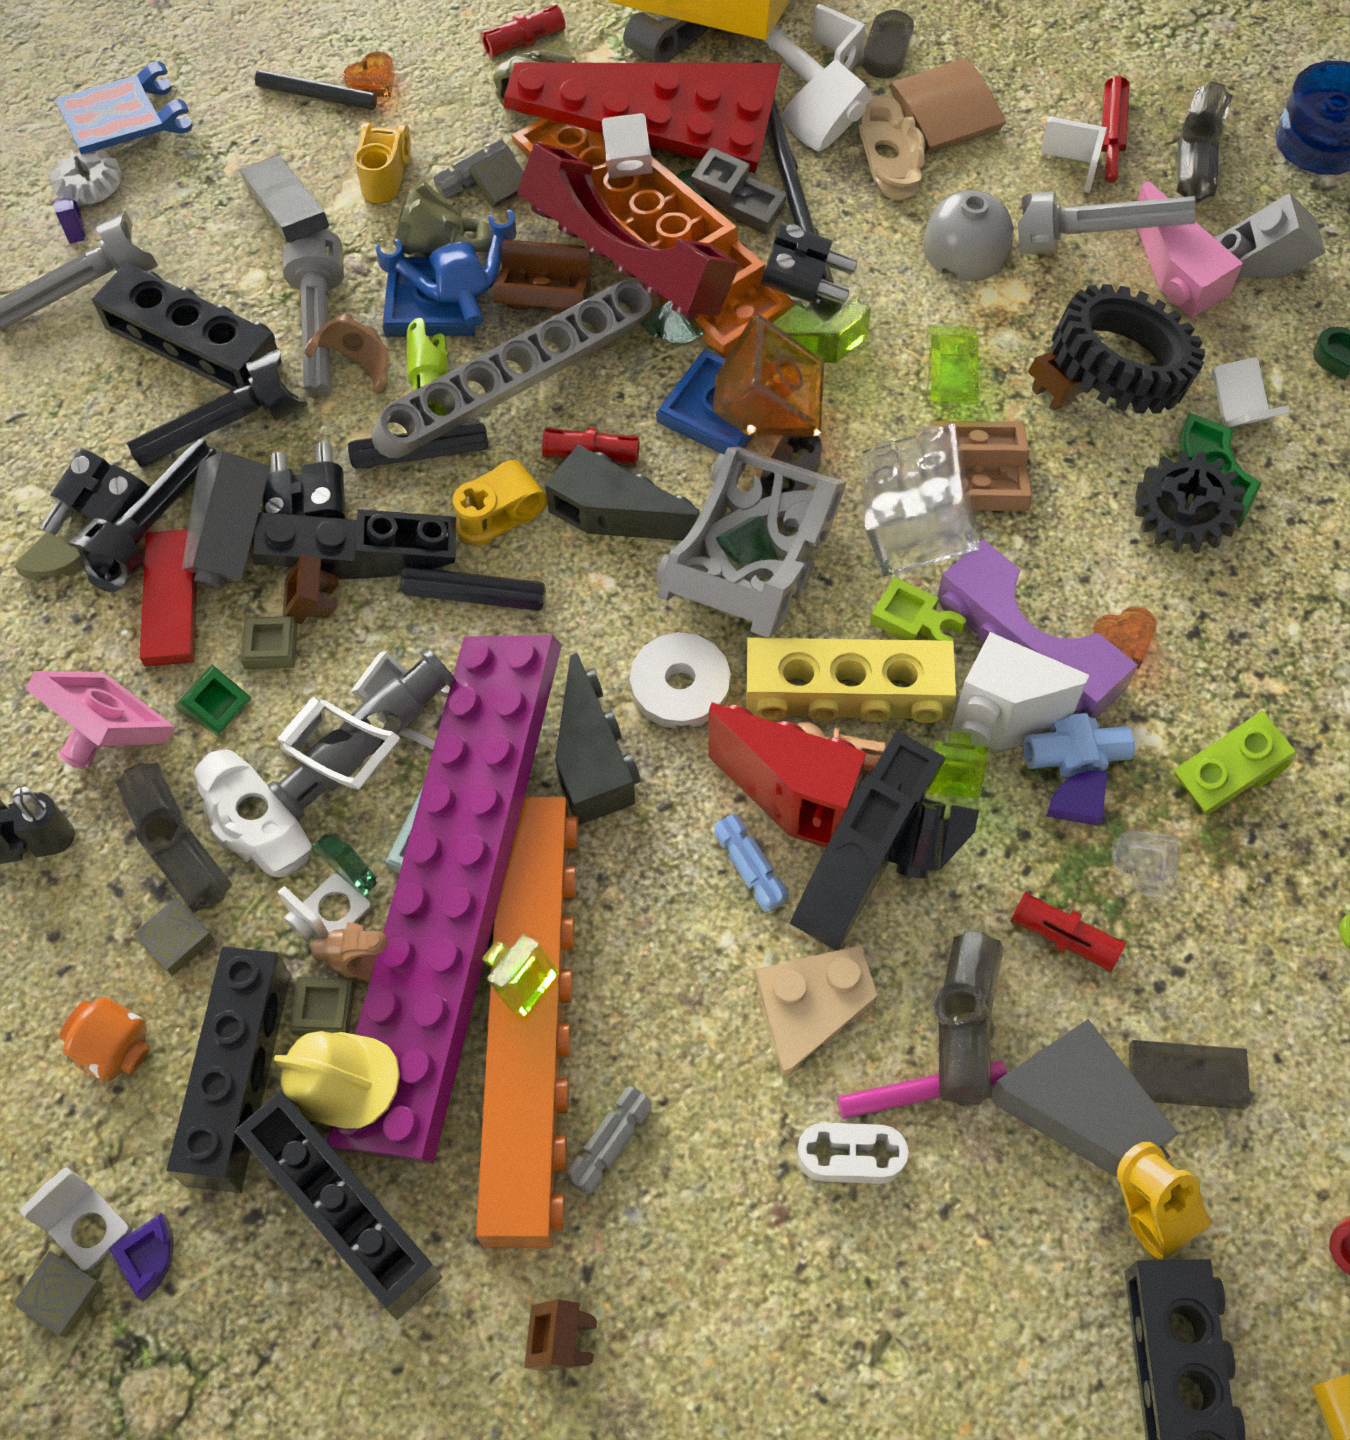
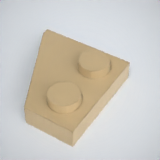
M862 945L755 969V979L782 1077L795 1072L799 1064L821 1045L824 1047L841 1032L842 1027L852 1019H857L874 1005L878 996Z

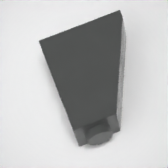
M221 451L199 463L182 570L196 573L195 582L223 589L225 582L232 583L242 580L270 470L269 465L225 451Z
M1089 1019L997 1080L989 1095L995 1106L1116 1178L1120 1161L1133 1146L1141 1142H1152L1162 1149L1166 1160H1168L1171 1156L1165 1147L1179 1134Z

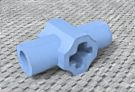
M1087 713L1071 714L1060 721L1054 722L1049 733L1028 734L1023 740V755L1029 769L1059 766L1061 777L1067 778L1087 771H1105L1109 765L1108 762L1131 760L1135 753V740L1129 726L1099 728L1096 718L1089 717Z

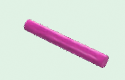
M1000 1060L837 1096L838 1109L841 1118L846 1119L994 1086L997 1080L1007 1074L1004 1062Z

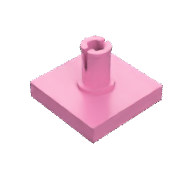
M34 671L26 687L28 692L74 727L65 746L60 750L59 757L67 764L76 768H90L100 746L166 744L175 728L169 721L104 672Z

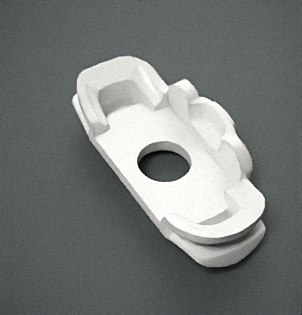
M227 749L214 751L204 757L196 767L194 776L198 781V793L204 800L203 811L210 821V831L215 840L223 848L237 853L245 863L252 859L263 872L273 877L287 876L306 864L312 849L308 837L296 818L271 792L252 766L233 751ZM248 797L262 798L268 804L267 812L255 820H246L240 817L237 813V807L242 800Z

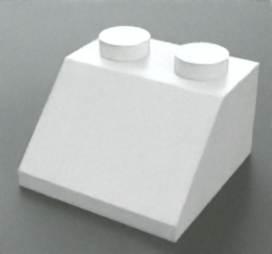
M990 632L964 681L951 731L960 734L971 745L989 747L997 752L1023 745L1026 735L1049 733L1054 722L1074 714L1089 675Z

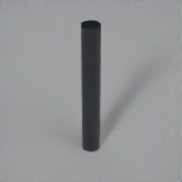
M260 69L255 74V85L257 87L374 110L377 105V94L374 92Z

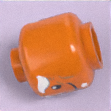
M101 997L92 1003L87 1000L81 1002L70 1014L59 1034V1039L64 1041V1058L74 1066L103 1082L115 1079L123 1071L132 1075L140 1067L150 1050V1045L143 1042L147 1033L146 1020L108 997Z

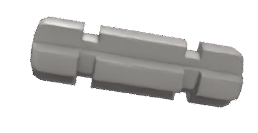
M498 139L486 146L487 151L484 152L483 149H480L452 165L453 170L450 171L447 167L436 173L433 179L437 191L443 197L449 198L461 191L459 186L462 185L463 188H467L476 183L469 171L471 165L507 146L506 143Z
M631 1086L625 1088L615 1103L617 1105L616 1111L608 1112L584 1146L585 1155L583 1157L577 1156L567 1170V1180L581 1192L586 1194L594 1192L604 1177L602 1170L604 1168L610 1169L636 1132L634 1130L635 1123L641 1124L650 1112L651 1100L636 1088Z

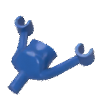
M507 210L509 222L502 225L494 222L492 214L488 216L492 242L484 269L477 259L475 247L472 243H451L436 249L430 255V264L436 276V283H434L405 260L403 246L399 239H395L397 250L392 254L381 252L380 244H376L375 249L379 266L388 273H401L420 291L435 301L459 303L466 325L476 327L483 322V316L476 297L488 291L498 276L501 263V245L504 240H514L517 235L515 214L512 210Z

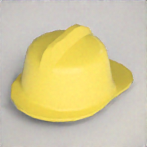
M319 1031L307 1033L295 1042L287 1055H275L273 1062L282 1069L280 1082L283 1093L306 1119L342 1129H361L374 1123L388 1110L397 1093L400 1077L397 1057L388 1045L373 1038L343 1032L329 1033Z

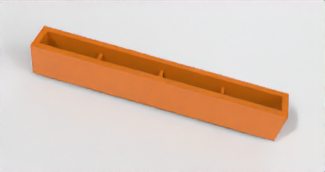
M524 797L494 918L476 1237L482 1248H553L554 1231L564 1230L565 1195L555 1194L556 1171H566L567 1136L557 1135L558 1113H568L569 1079L559 1077L560 1057H570L571 1024L562 1023V1003H572L573 971L572 969H564V950H574L575 920L574 917H566V898H576L577 872L576 866H568V849L578 848V817H569L566 797Z

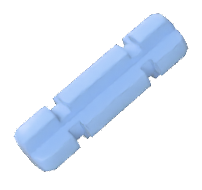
M731 814L716 823L715 836L724 849L728 848L730 852L728 856L748 888L755 889L754 892L756 894L753 896L762 910L766 912L775 910L787 901L788 891L779 877H773V867L753 836L747 835L748 829L740 816Z

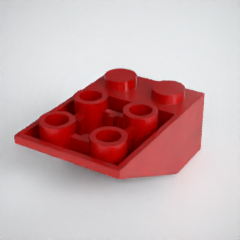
M711 702L709 707L708 757L788 836L826 848L861 785L867 752L857 749L852 743L844 739H825L806 733L800 726L791 722L780 721L775 723L754 716L751 711L738 705L722 706Z

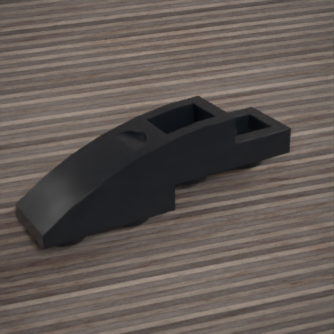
M357 509V519L350 520L259 512L255 525L253 564L293 567L303 554L321 559L320 569L335 575L339 580L402 575L404 567L407 566L436 569L455 563L456 517Z
M896 730L872 773H867L820 858L789 924L833 950H839L892 859L891 853L944 764L945 756Z

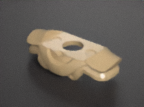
M874 96L866 105L865 113L858 119L859 131L872 177L885 196L894 200H904L916 194L917 184L922 178L920 169L925 162L924 136L915 127L914 117L904 118L901 106L894 98ZM878 145H888L896 150L898 156L895 158L882 157L876 152L875 147Z

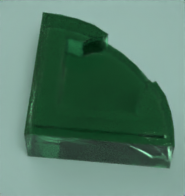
M668 301L640 323L651 336L672 343L684 344L704 335L695 319L684 317L672 310L673 303L671 301Z
M761 516L750 517L715 537L725 554L740 564L748 565L762 560H779Z
M324 834L312 846L337 874L362 895L365 896L378 883L375 880L377 877L354 849L342 840L332 835Z

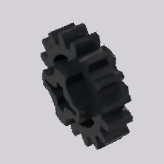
M1179 451L1178 460L1175 463H1172L1165 456L1161 457L1158 470L1148 467L1145 470L1143 482H1138L1135 496L1137 500L1134 513L1135 516L1143 517L1141 524L1142 532H1150L1155 529L1157 532L1154 543L1160 545L1169 539L1173 541V552L1177 553L1181 550L1183 544H1190L1194 554L1200 553L1202 542L1205 541L1213 548L1219 547L1222 534L1232 537L1237 522L1241 521L1245 505L1242 502L1245 488L1235 487L1238 473L1233 471L1224 474L1222 472L1224 460L1221 458L1212 465L1205 463L1206 453L1201 451L1197 455L1196 460H1189L1185 451ZM1193 494L1194 497L1190 509L1186 510L1185 505L1189 495Z

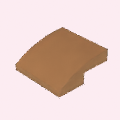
M967 58L893 81L889 85L894 99L901 106L904 118L914 117L915 127L922 132L925 140V155L1001 130L1006 123L988 85Z
M930 421L929 460L933 510L1029 511L1032 493L1027 470L1029 446L1024 422Z

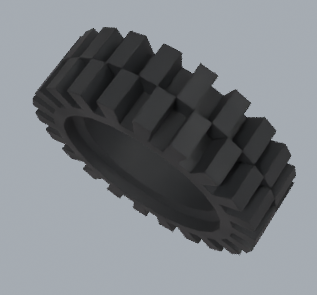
M1103 284L1100 290L1095 285L1088 286L1085 292L1081 289L1075 294L1074 298L1072 297L1052 335V354H1058L1055 361L1059 368L1068 367L1065 375L1070 381L1081 378L1083 381L1079 388L1086 394L1093 388L1100 393L1096 400L1106 404L1109 397L1116 399L1115 408L1125 411L1130 403H1132L1134 412L1144 414L1148 407L1153 414L1161 413L1164 407L1167 410L1174 408L1177 403L1181 402L1204 364L1202 360L1205 357V349L1200 348L1202 345L1200 336H1192L1195 330L1190 323L1179 324L1182 318L1180 313L1174 310L1167 314L1163 311L1167 305L1166 303L1158 299L1153 305L1147 302L1149 294L1139 291L1137 296L1133 297L1131 296L1130 288L1120 286L1117 293L1111 284ZM1094 330L1120 334L1146 348L1162 367L1135 363L1120 356L1099 340Z

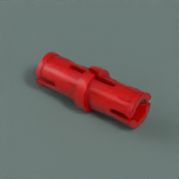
M556 3L532 14L524 15L519 13L513 16L512 21L481 31L482 44L490 58L520 46L528 48L534 45V41L542 37L565 30V19L560 7Z
M545 427L542 439V456L545 458H567L576 446L580 445L593 453L600 452L605 454L614 463L637 466L640 436L599 433L598 428L590 427L586 431Z
M1025 891L1010 920L1011 923H1016L1055 943L1053 949L1064 953L1065 949L1101 966L1106 969L1105 971L1112 972L1126 945V941L1119 940L1080 920L1082 914L1072 910L1071 914H1068Z

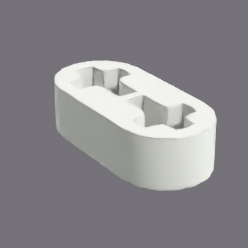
M819 1123L810 1126L803 1132L799 1139L796 1156L798 1165L803 1173L813 1180L821 1182L882 1184L891 1182L899 1177L907 1163L909 1151L907 1142L902 1134L890 1126ZM818 1139L828 1140L829 1149L848 1151V1155L831 1156L829 1165L821 1166L818 1165L817 1156L808 1154L807 1149H814ZM876 1141H884L886 1150L896 1152L897 1157L890 1158L886 1168H879L874 1157L856 1156V1151H872Z

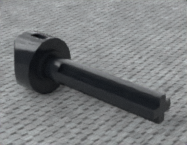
M279 348L246 363L251 375L248 377L250 384L242 385L126 442L132 457L137 461L138 465L143 467L194 442L197 438H202L257 411L261 406L265 411L269 410L276 421L308 406L305 398L295 395L281 382L277 371L278 360L281 356Z
M197 438L114 524L104 519L94 518L69 541L68 545L77 548L86 569L88 580L92 585L104 591L114 593L122 588L143 565L144 559L136 544L142 539L144 533L196 479L199 463L217 454L215 448L209 447L204 439Z

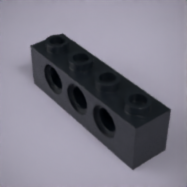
M126 262L92 298L106 330L231 391L242 385L250 384L248 377L251 375L246 363L277 349L274 334L264 324L257 321L252 323L235 315L232 310L222 304L214 305L198 297L189 288H179L162 280L160 276L151 270L143 271ZM281 358L278 360V366L282 362Z
M226 946L221 948L166 1170L185 1187L242 1193L251 1150L234 1130L261 1108L291 973L277 952Z
M281 1090L234 1130L382 1306L396 1320L401 1318L443 1278L425 1254Z
M1211 1259L1137 1260L1124 1271L1146 1440H1245L1244 1418L1240 1408L1232 1404L1229 1380H1233L1235 1376L1234 1352L1230 1342L1222 1338L1219 1315H1223L1225 1311V1292L1221 1279L1213 1277ZM1171 1313L1183 1315L1190 1321L1194 1329L1192 1344H1185L1174 1337L1169 1327ZM1181 1377L1192 1379L1201 1388L1203 1405L1199 1411L1189 1408L1181 1400L1178 1393V1383Z

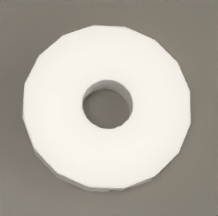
M677 632L659 636L643 646L632 662L629 680L634 704L647 719L662 727L676 729V725H689V728L703 725L709 721L711 702L722 706L725 705L729 696L731 673L725 655L714 643L696 634ZM675 673H686L694 679L691 686L681 690L672 688L666 681Z

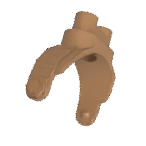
M340 313L337 317L324 323L312 336L311 340L308 341L304 349V354L307 357L311 358L318 347L339 351L355 360L367 371L373 381L374 393L381 394L384 392L388 381L387 372L390 359L386 346L381 342L377 331L373 327L362 325L355 321L348 313Z
M348 922L346 929L333 930L329 933L328 937L314 939L311 945V952L315 960H325L331 971H337L346 978L355 977L359 980L370 982L377 954L386 949L388 938L381 931H366L364 926Z

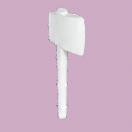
M774 27L767 40L764 41L771 50H775L781 55L787 64L807 82L786 106L781 118L796 138L808 147L820 152L829 147L852 122L857 121L865 113L866 105L874 96L866 84L837 59L826 68L822 67L806 51L786 38L783 31H779Z

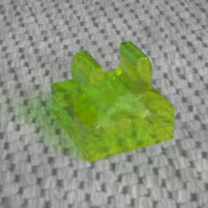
M950 731L949 742L934 741L933 750L945 756V762L927 792L979 799L987 766L988 747L971 745V734Z
M524 934L511 949L496 941L482 958L485 963L495 968L487 978L507 1007L523 1017L559 973L540 943Z

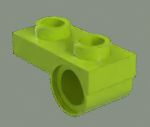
M1262 710L1173 771L1199 808L1208 816L1251 786L1260 787L1279 776L1293 763L1296 751Z

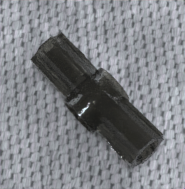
M1212 81L1205 86L1196 88L1174 153L1175 161L1178 163L1176 192L1183 197L1195 196V203H1200L1203 199L1212 197L1216 193L1218 186L1219 140L1233 95L1228 93L1224 84Z
M141 762L125 769L124 774L116 781V784L136 827L138 841L193 913L203 909H211L225 898V894L232 886V883L187 825L158 762L152 764ZM177 833L170 842L158 845L166 835Z
M965 930L962 935L954 937L944 986L935 995L933 1003L934 1012L939 1024V1093L943 1101H951L960 1106L981 1105L982 1101L992 1097L991 1040L994 1036L995 1026L991 1014L1004 949L1000 940L980 931ZM973 1013L972 1016L965 1020L955 1021L962 1014Z

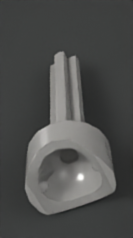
M1055 191L1029 193L1022 197L1023 216L1018 222L1020 252L1024 254L1057 253L1058 240H1061L1062 233L1070 235L1195 224V196L1074 206L1061 209L1060 203H1057Z
M126 211L95 227L102 238L98 240L101 247L91 249L0 298V331L104 276L113 268L118 271L125 262L143 271L156 268L158 264L153 255L132 244L131 230L133 223Z
M325 229L291 242L282 251L283 278L289 285L301 290L304 390H306V395L311 398H315L318 395L327 397L331 394L330 349L318 347L311 358L304 354V349L316 331L324 323L328 322V290L338 286L344 279L343 246L341 240L336 234ZM329 246L328 255H327V254H326V247Z

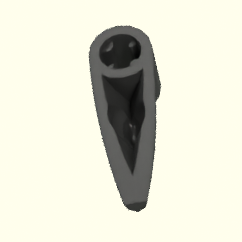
M639 12L631 17L627 23L623 40L624 45L628 49L654 63H667L695 42L710 27L663 15L653 18Z

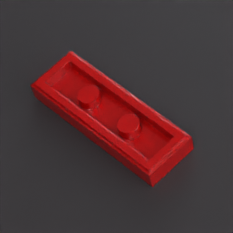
M188 529L146 532L139 657L144 667L195 662L197 582L194 579L196 573L182 570Z

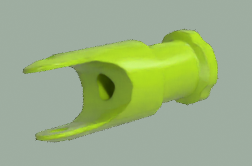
M421 318L414 319L407 329L406 349L408 382L413 386V391L449 372L446 337L438 333L430 340L426 336L425 321ZM433 401L427 402L429 409L433 413L440 416L447 415L445 408L441 404Z

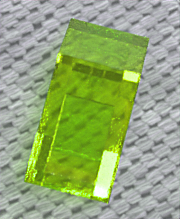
M857 297L829 321L825 322L799 302L767 327L766 358L772 363H837L868 338L871 307Z
M928 325L926 344L930 352L927 392L930 401L978 402V335L974 327Z

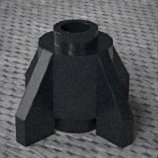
M924 797L891 853L892 859L890 862L897 864L896 873L914 878H928L929 870H941L975 833L979 810L951 805L948 818L944 816L946 804Z

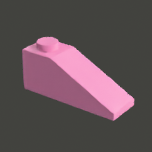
M1148 181L1142 185L1137 201L1168 199L1166 195ZM1197 222L1187 225L1137 229L1160 291L1167 296L1172 304L1178 306L1191 319L1231 294L1243 263Z

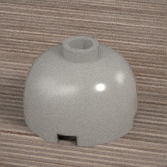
M962 190L950 194L932 210L923 240L925 257L933 268L941 273L943 272V267L948 271L956 272L955 279L983 280L995 275L1003 268L1004 261L1009 258L1014 239L1011 215L1000 199L987 192Z

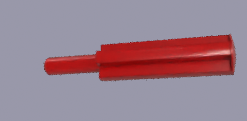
M1121 76L1111 77L1104 84L1102 127L1107 128L1101 152H1106L1105 180L1109 183L1118 180L1120 151H1126L1130 83Z

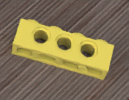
M747 638L746 709L751 711L754 716L769 721L781 720L785 717H810L813 720L823 722L831 721L838 717L862 718L868 722H882L889 718L913 719L920 723H933L941 719H950L956 698L953 641ZM791 679H802L808 684L795 686L788 681ZM848 679L857 682L859 685L848 687L839 681ZM891 681H904L910 686L905 688L897 687Z

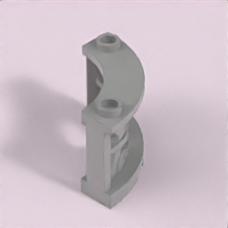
M739 446L727 448L725 454L721 453L715 462L712 472V481L715 483L696 523L685 539L672 549L669 555L665 554L660 561L656 573V582L660 583L657 597L668 601L673 596L679 595L753 622L750 629L751 632L770 638L789 616L790 608L788 607L792 596L799 598L814 569V562L807 559L812 548H818L820 540L826 541L847 482L803 469ZM747 464L774 473L775 478L771 496L762 499V485L760 479L755 474L751 490L741 492L737 489L738 479ZM783 476L815 486V490H796L782 493ZM728 507L732 511V513L724 517V514ZM784 517L783 531L787 527H795L797 532L792 536L780 534L777 527L778 518ZM767 521L769 544L780 557L784 558V561H757L736 571L725 554L722 541L749 526ZM765 576L770 578V580L767 582L760 581L757 577Z

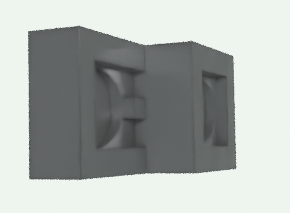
M711 147L691 175V183L723 211L766 235L784 208L787 193L748 177L749 163Z

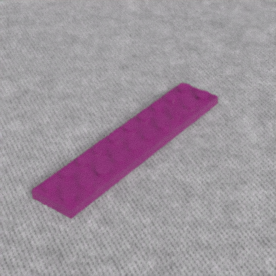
M553 635L468 636L463 638L453 674L456 682L449 689L383 931L388 938V944L383 952L377 954L355 1034L376 1039L388 1045L397 1057L400 1072L397 1093L388 1110L372 1124L361 1129H342L330 1126L326 1142L336 1151L434 1164L562 644Z

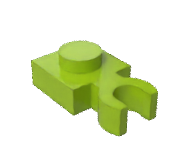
M894 576L872 611L870 624L902 640H917L920 635H923L928 640L953 641L954 644L955 639L943 634L941 630L951 629L956 633L962 634L966 619L955 611H936L938 597Z

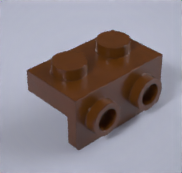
M509 239L503 241L501 245V270L493 284V303H503L509 308L518 310L528 309L532 306L550 307L554 312L561 313L588 298L591 290V252L585 246Z

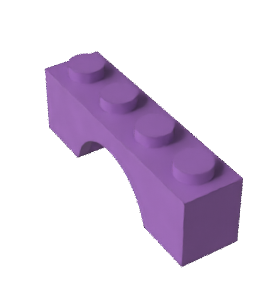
M982 539L942 574L937 595L944 611H955L964 616L966 619L965 625L977 634L983 645L991 632L1088 674L1089 678L1074 714L1087 713L1089 717L1097 718L1127 690L1138 664L1099 633L1081 638H1060L1046 634L1031 625L1020 612L1015 599V586L1021 569Z

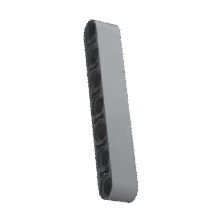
M622 280L395 400L383 409L372 430L374 447L380 454L388 458L403 457L629 334L649 312L651 307L650 293L646 292L642 288V283L637 280ZM618 302L626 304L630 308L631 313L624 311ZM582 321L590 323L595 328L596 333L588 331L583 326ZM544 340L553 342L559 348L560 353H554L549 350ZM506 360L518 363L522 368L523 374L512 371L508 367ZM467 381L479 383L484 388L485 394L473 392L469 388ZM433 401L441 404L445 408L447 415L440 416L433 413L429 409L427 402ZM392 422L402 425L408 437L401 438L393 435L389 431L387 424Z

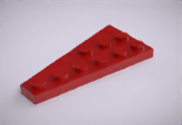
M515 62L504 96V108L602 134V120L604 118L642 113L646 117L649 146L701 160L712 147L749 163V172L756 173L782 63Z

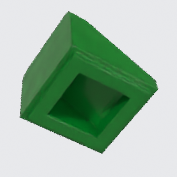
M212 664L173 707L218 736L251 699V696Z

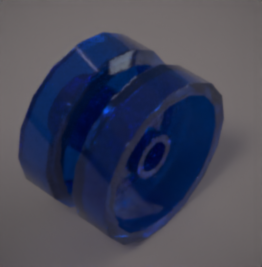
M1322 61L1309 65L1296 77L1275 131L1277 147L1283 156L1302 170L1318 175H1339L1350 171V62Z

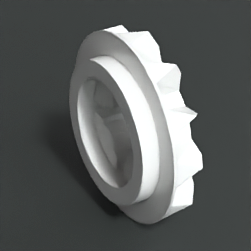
M71 150L70 158L57 159V168L50 172L52 188L59 198H73L78 205L94 204L106 199L117 189L121 181L119 165L115 158H110L106 150H100L96 153L93 151L82 155L80 153L76 154ZM87 171L90 174L91 180L87 182L86 178H83L79 173Z

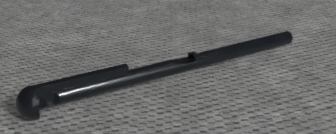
M755 60L751 63H763V61ZM774 97L766 130L785 193H787L786 197L794 224L805 231L819 235L818 229L814 228L797 173L798 165L791 153ZM825 265L821 279L834 283L830 268ZM815 295L812 303L809 302L812 310L820 316L834 315L843 305Z

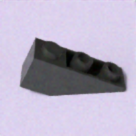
M580 445L576 446L545 484L548 512L587 534L683 541L700 516V509L696 508L687 498L680 495H672L655 486L646 476L638 473L632 474L614 464L605 454L600 452L593 453Z
M578 653L570 655L555 761L562 791L573 817H578V825L636 804L634 784L640 783L641 779L631 753L622 755L616 741L622 739L614 713L612 710L603 712L598 698L603 697V692L595 670L591 668L585 671Z

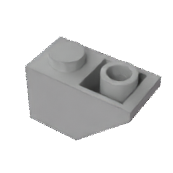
M1290 193L1215 237L1218 242L1243 263L1237 278L1286 276L1326 253L1316 218Z

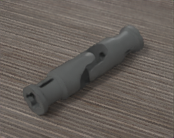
M426 648L421 652L422 659L400 678L393 676L350 715L371 725L367 719L368 716L388 711V718L382 729L392 731L397 735L424 712L423 705L446 685L452 686L456 679L429 648ZM344 721L339 729L333 730L321 738L304 755L334 772L350 777L363 764L365 758L374 754L385 740L368 734ZM301 763L280 782L273 780L267 786L295 818L300 820L305 816L304 809L327 789L334 791L341 784Z

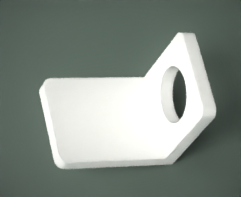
M818 4L814 9L812 38L814 41L835 50L834 60L837 59L842 64L844 63L845 56H849L844 66L851 71L863 56L866 24L822 4Z
M639 113L604 118L602 120L609 179L653 173L645 115Z
M1049 117L1041 152L1043 154L1090 163L1083 191L1090 193L1107 127Z
M1257 358L1222 364L1212 369L1223 426L1227 428L1238 427L1291 412L1289 405L1269 410Z
M337 873L332 874L304 902L300 901L285 886L278 891L279 896L289 911L284 920L305 941H308L312 936L315 939L328 937L329 933L333 930L346 929L348 922L357 924L371 910L369 900ZM335 894L347 897L350 900V910L343 919L327 921L321 917L320 906L327 897Z
M68 1167L62 1169L54 1178L46 1182L19 1211L27 1220L47 1231L78 1267L85 1272L91 1271L110 1253V1247L130 1233L129 1225L96 1189ZM87 1215H101L107 1226L106 1234L102 1241L91 1248L79 1247L74 1239V1230L78 1222Z

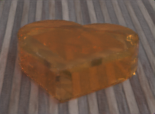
M376 51L367 54L361 62L349 65L343 72L345 87L374 92L377 94V97H391L395 75L392 58L385 52Z
M1137 606L1128 607L1119 616L1108 614L1098 618L1093 625L1090 635L1095 633L1101 634L1138 664L1137 668L1140 669L1155 634L1157 622L1154 615L1147 609Z

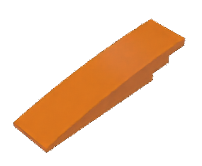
M541 118L512 134L513 143L527 159H529L534 143L568 149L592 165L591 178L609 212L629 233L647 245L663 250L674 248L677 239L710 243L740 263L719 316L699 314L697 319H691L673 311L723 358H727L795 315V301L785 293L760 285L766 264L738 241L737 227L654 157L651 156L653 173L609 179L604 135L602 133ZM659 297L672 310L673 303L667 298Z

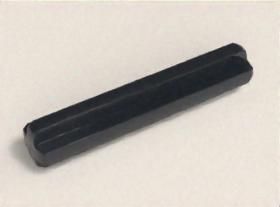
M478 422L460 425L403 457L388 458L380 454L374 447L372 438L350 441L348 443V455L352 467L357 469L485 450L488 448V436L484 423ZM407 433L394 434L401 438L408 437Z
M413 566L404 567L400 579L402 593L410 596L535 611L543 609L546 599L545 584L539 581Z

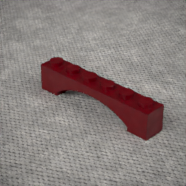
M534 143L517 191L518 195L532 204L531 210L534 213L557 221L559 223L557 228L561 232L584 240L586 242L585 248L591 253L610 258L614 261L613 268L618 272L640 279L643 282L642 288L646 292L670 300L673 303L671 308L676 313L691 319H697L699 314L719 316L740 263L710 243L677 239L674 248L663 250L647 245L629 233L609 212L591 178L592 165L568 149Z

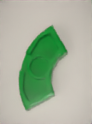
M1189 412L1181 430L1178 451H1185L1189 460H1196L1200 451L1205 452V463L1212 465L1221 458L1224 460L1222 468L1224 474L1233 471L1238 473L1235 487L1245 488L1242 502L1245 508L1241 521L1237 522L1236 525L1241 527L1262 483L1246 474L1236 462L1230 445L1233 435L1232 429Z

